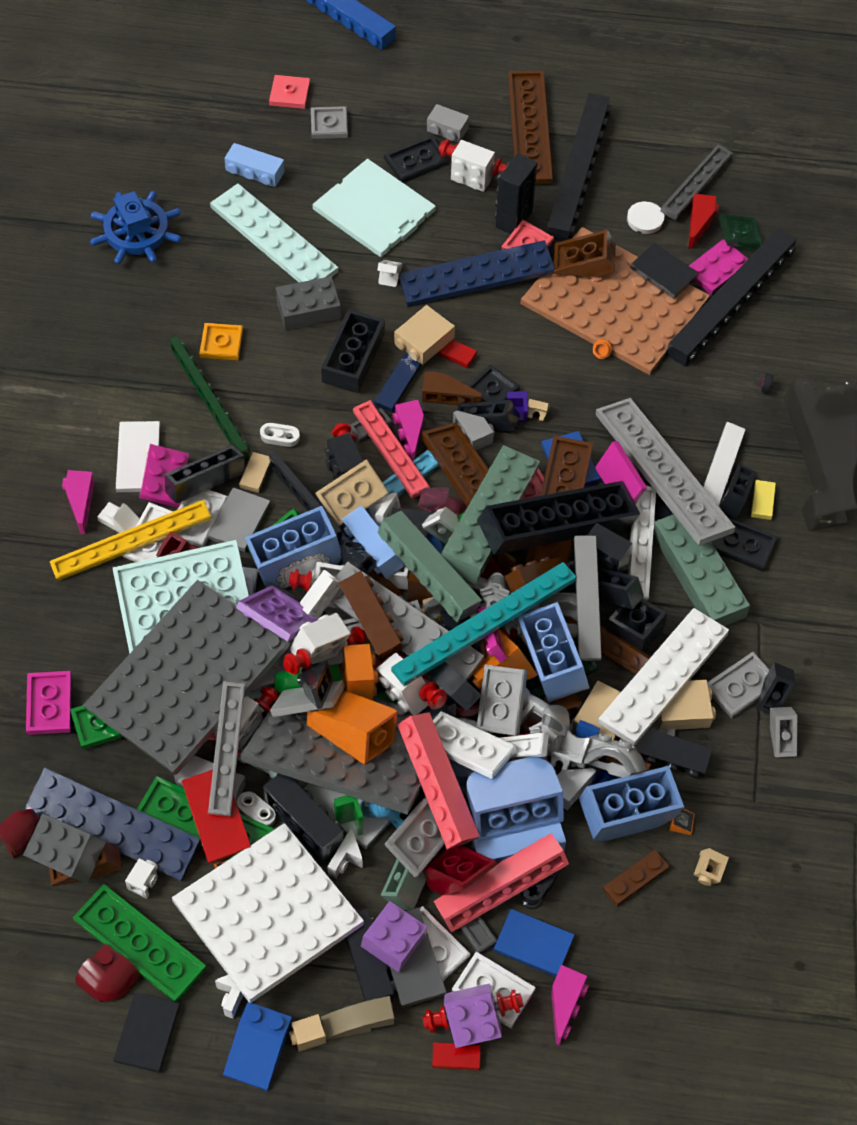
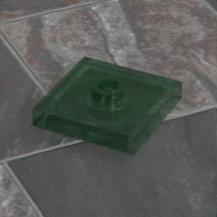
M729 214L720 215L719 221L727 246L758 249L762 245L754 217Z

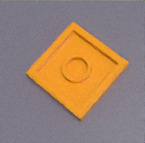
M205 323L199 353L200 358L238 361L243 326Z

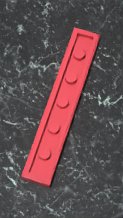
M371 400L354 407L353 413L410 497L413 499L430 491V486Z

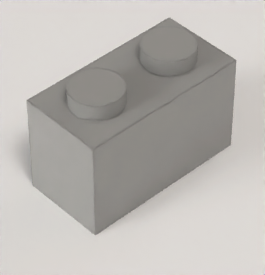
M436 104L427 118L428 132L460 143L469 129L468 115Z

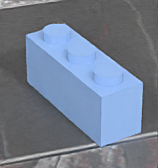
M236 143L232 145L224 158L226 171L276 187L285 172L284 159Z

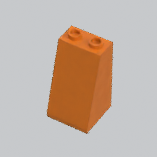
M345 690L342 691L333 707L307 712V726L364 765L395 743L397 710Z

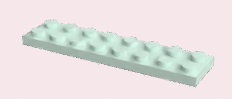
M236 184L210 203L211 208L298 282L334 276L338 273V267L239 184Z

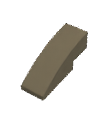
M390 996L339 1009L321 1016L325 1038L326 1040L371 1032L372 1028L393 1025L394 1015Z

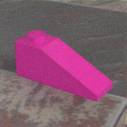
M68 470L67 477L63 478L62 488L66 491L80 533L85 534L95 484L93 473Z

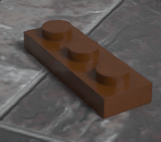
M653 850L603 887V891L614 905L618 907L669 869V865L656 850Z

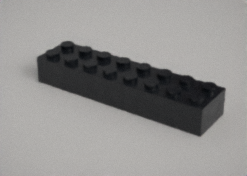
M618 481L488 505L478 517L477 522L493 554L496 555L572 540L575 536H587L596 523L610 531L627 529L637 520L640 512L624 482Z

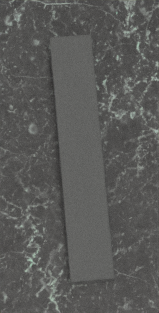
M718 144L661 207L660 212L676 221L692 203L694 194L701 193L732 158L733 152Z

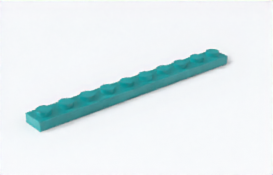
M562 562L391 666V672L403 686L408 685L576 581L575 574Z

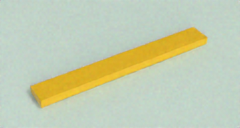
M203 499L51 560L50 564L57 581H60L167 537L170 531L177 534L212 520Z

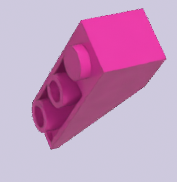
M418 400L395 405V413L392 414L394 424L399 426L398 435L400 441L404 440L405 445L403 448L412 461L417 455L424 420Z
M563 965L559 969L551 991L557 1045H560L562 1038L567 1040L571 1030V1026L568 1025L571 1018H576L580 1009L577 1002L580 997H585L589 985L585 984L586 975Z

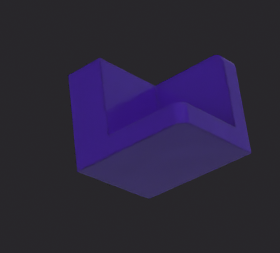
M527 391L507 392V400L512 401L520 414L518 422H527Z

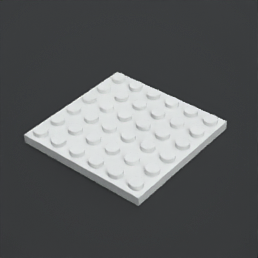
M285 823L252 844L250 848L244 849L172 897L173 903L249 1003L258 999L364 925V920Z

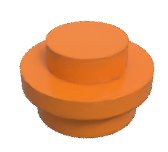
M598 340L593 345V353L597 358L605 359L611 355L612 346L607 340Z

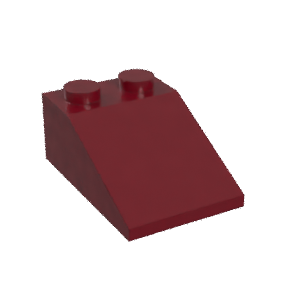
M457 846L445 849L434 857L423 869V874L430 890L446 895L464 890L498 864L489 857L466 847Z

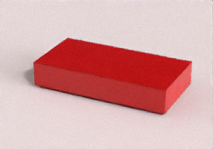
M452 339L436 354L468 368L476 357L477 351Z
M433 1042L432 1068L479 1071L480 1045H466L456 1048L453 1043Z

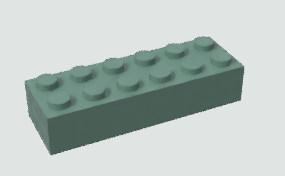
M674 514L655 521L653 537L695 609L724 627L745 619L750 605L712 542L699 546Z

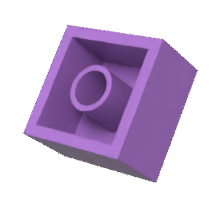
M389 901L363 935L361 947L399 973L424 939L427 926Z

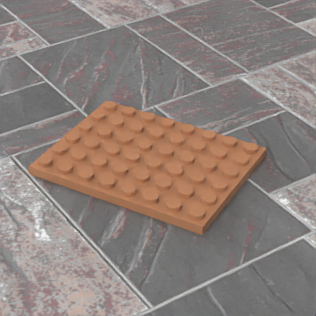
M582 227L573 238L592 234L593 232ZM616 245L614 273L598 277L565 274L542 276L537 279L521 298L520 304L592 344L601 339L607 340L612 346V355L650 375L665 357L668 343L709 301L710 295L689 285L673 299L630 269L631 263L638 257Z

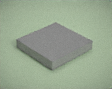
M347 107L311 108L312 139L348 138Z

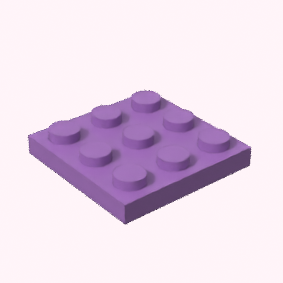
M269 586L240 600L236 607L246 617L254 619L263 628L271 630L287 642L297 636L300 631L299 628L304 623H313L319 619L308 615L302 610L304 607L299 602L274 586Z

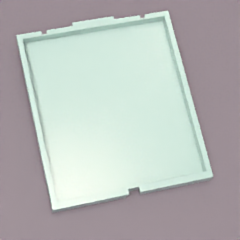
M366 159L343 178V182L340 185L337 183L313 203V210L379 257H383L390 248H393L400 241H404L417 229V226L425 220V217L428 218L434 213L436 206L378 165Z

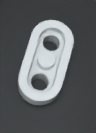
M267 423L260 429L261 440L267 444L293 447L300 440L299 430L293 426Z
M244 792L238 797L237 806L243 815L269 827L274 825L276 820L274 809L253 792ZM248 799L252 801L250 804L244 803ZM262 813L268 814L267 817H261L260 815Z

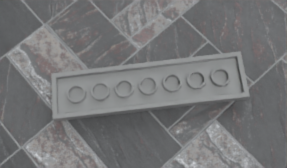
M347 562L335 578L341 582L361 570ZM370 577L374 584L371 588L374 595L379 593L384 602L381 605L383 611H389L394 620L391 623L394 631L399 629L404 639L401 642L403 649L400 651L409 656L449 632ZM340 588L331 600V603L359 622L343 590ZM469 646L445 662L468 681L485 657Z

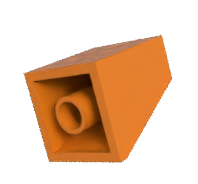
M499 629L498 632L507 659L499 662L495 656L491 657L486 649L487 643L484 640L486 658H484L469 678V681L471 680L479 691L482 689L485 665L528 670L526 680L538 675L519 647Z

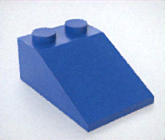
M247 1002L235 1034L223 1076L268 1091L288 1040L289 1032L292 1029V1017Z

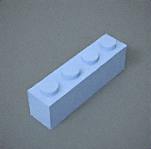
M362 505L342 519L346 525L343 529L351 539L354 536L355 539L352 541L361 543L364 551L376 560L374 570L377 574L382 573L387 579L405 566L404 562L394 554L388 544L380 538L377 533L378 525Z
M559 822L482 841L474 839L472 840V849L495 860L499 864L501 861L552 833L563 851L565 850L566 840Z

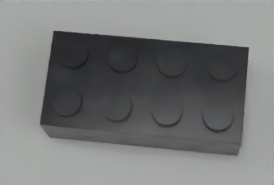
M517 153L513 159L509 160L506 169L499 173L497 177L498 188L496 190L498 196L495 204L497 211L494 217L496 219V228L512 234L522 220L527 221L533 213L537 161Z
M348 309L321 367L323 383L359 393L385 335V319Z
M278 774L263 786L265 802L274 809L275 815L286 824L305 847L325 865L334 857L343 842V827L337 820L333 821L328 816L329 814L324 806L321 804L318 806L313 801L312 794L307 789L303 790L299 786L297 779Z

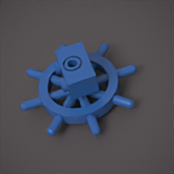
M135 191L124 195L121 192H117L116 198H113L114 206L106 215L98 212L91 213L92 219L103 222L105 234L91 239L90 244L96 246L108 242L111 247L118 251L114 259L116 264H120L126 254H147L149 260L154 263L157 257L153 250L158 248L165 239L174 242L181 241L180 235L168 232L167 222L168 219L179 216L181 210L176 208L164 212L159 205L154 203L157 196L156 191H151L146 200L141 197L138 198ZM160 223L158 229L150 227L151 225ZM113 225L123 227L118 230L112 231ZM128 234V235L126 236L125 240H121V239L118 238V237H121V236H123V235ZM144 234H149L153 236L149 239H146ZM134 238H136L140 242H133Z

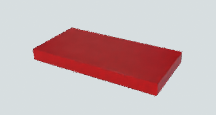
M213 769L181 780L209 864L236 855L244 849L251 847L234 794L230 817L208 814Z

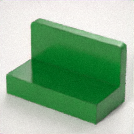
M348 795L335 798L334 820H337L340 824L354 821L358 836L363 835V814L358 799Z

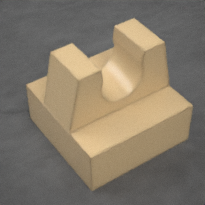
M529 399L528 418L532 419L533 414L539 412V420L544 421L549 411V403Z

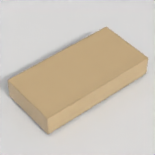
M255 452L252 453L240 481V488L259 493L270 467L269 456Z

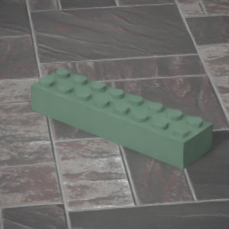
M504 445L502 446L441 553L463 580L476 585L493 555L477 522L478 517L488 505L523 499L535 478L540 463L539 460Z

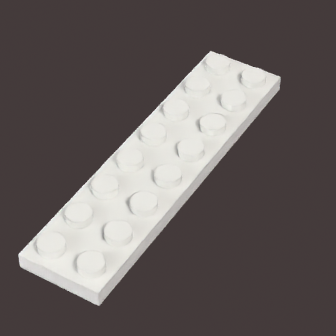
M693 608L599 717L598 724L623 740L632 742V746H635L728 635L729 629Z

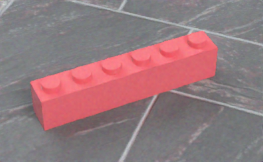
M430 712L410 716L397 724L446 848L465 845L478 838L479 833Z
M552 833L501 861L464 890L442 895L434 903L450 932H453L567 866L569 862L563 849Z

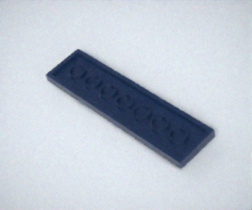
M543 240L399 273V279L407 307L555 274L553 272L555 268L546 242Z
M47 768L43 769L25 806L26 809L30 806L39 815L43 813L119 847L120 853L135 860L139 858L144 861L150 860L158 865L157 870L183 881L201 843V839Z

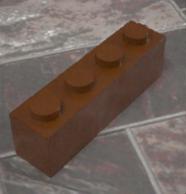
M359 571L339 582L380 660L382 661L402 650L401 642L404 639L399 629L394 631L391 623L394 620L389 611H383L381 605L384 602L379 593L374 595L371 589L374 584L369 575L364 577L362 571Z

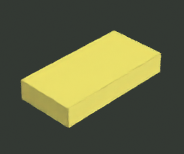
M755 480L751 517L771 520L776 483Z

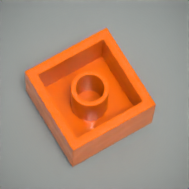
M370 644L344 646L342 673L345 691L373 701V696H377L376 683H378L377 670H374L375 653H371Z

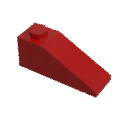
M694 194L691 207L688 249H692L712 224L714 215H718L719 204H716V196Z

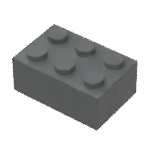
M332 276L275 287L276 301L285 331L341 320V306Z
M42 813L23 855L71 878L88 883L106 841Z

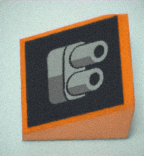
M682 809L672 819L669 831L692 835L695 814Z

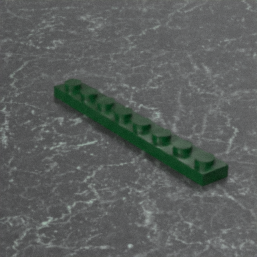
M177 336L170 338L171 351L230 445H234L244 455V462L249 460L248 451H250V447L247 441L241 439L238 427L232 425L230 414L222 409L223 405L219 397L215 398L211 384L205 382L202 370L197 369L194 357L188 355L185 343L180 342Z

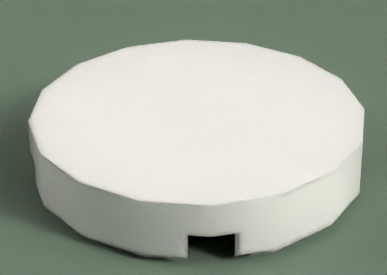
M638 202L628 210L627 222L634 231H640L642 234H651L657 232L662 227L664 214L660 212L661 208L652 202Z

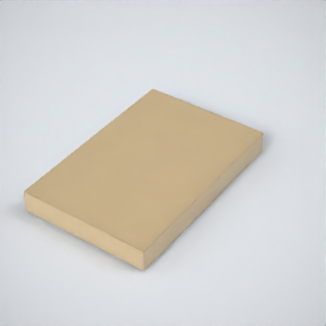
M367 459L316 492V495L338 527L344 524L342 519L362 505L366 509L389 494Z

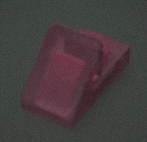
M448 487L423 488L418 507L429 512L447 507L458 517L462 501L448 496Z

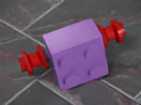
M490 983L446 993L444 1006H441L440 1012L433 1013L430 1009L426 1010V1015H423L424 1027L426 1030L430 1029L431 1033H435L436 1027L443 1026L446 1030L451 1028L456 1048L501 1038L502 1027L498 1011L500 1010L502 1017L506 1016V1012L512 1009L516 1013H520V1008L524 1007L521 993H516L514 989L511 990L509 996L505 997L501 993H497V1001H495Z

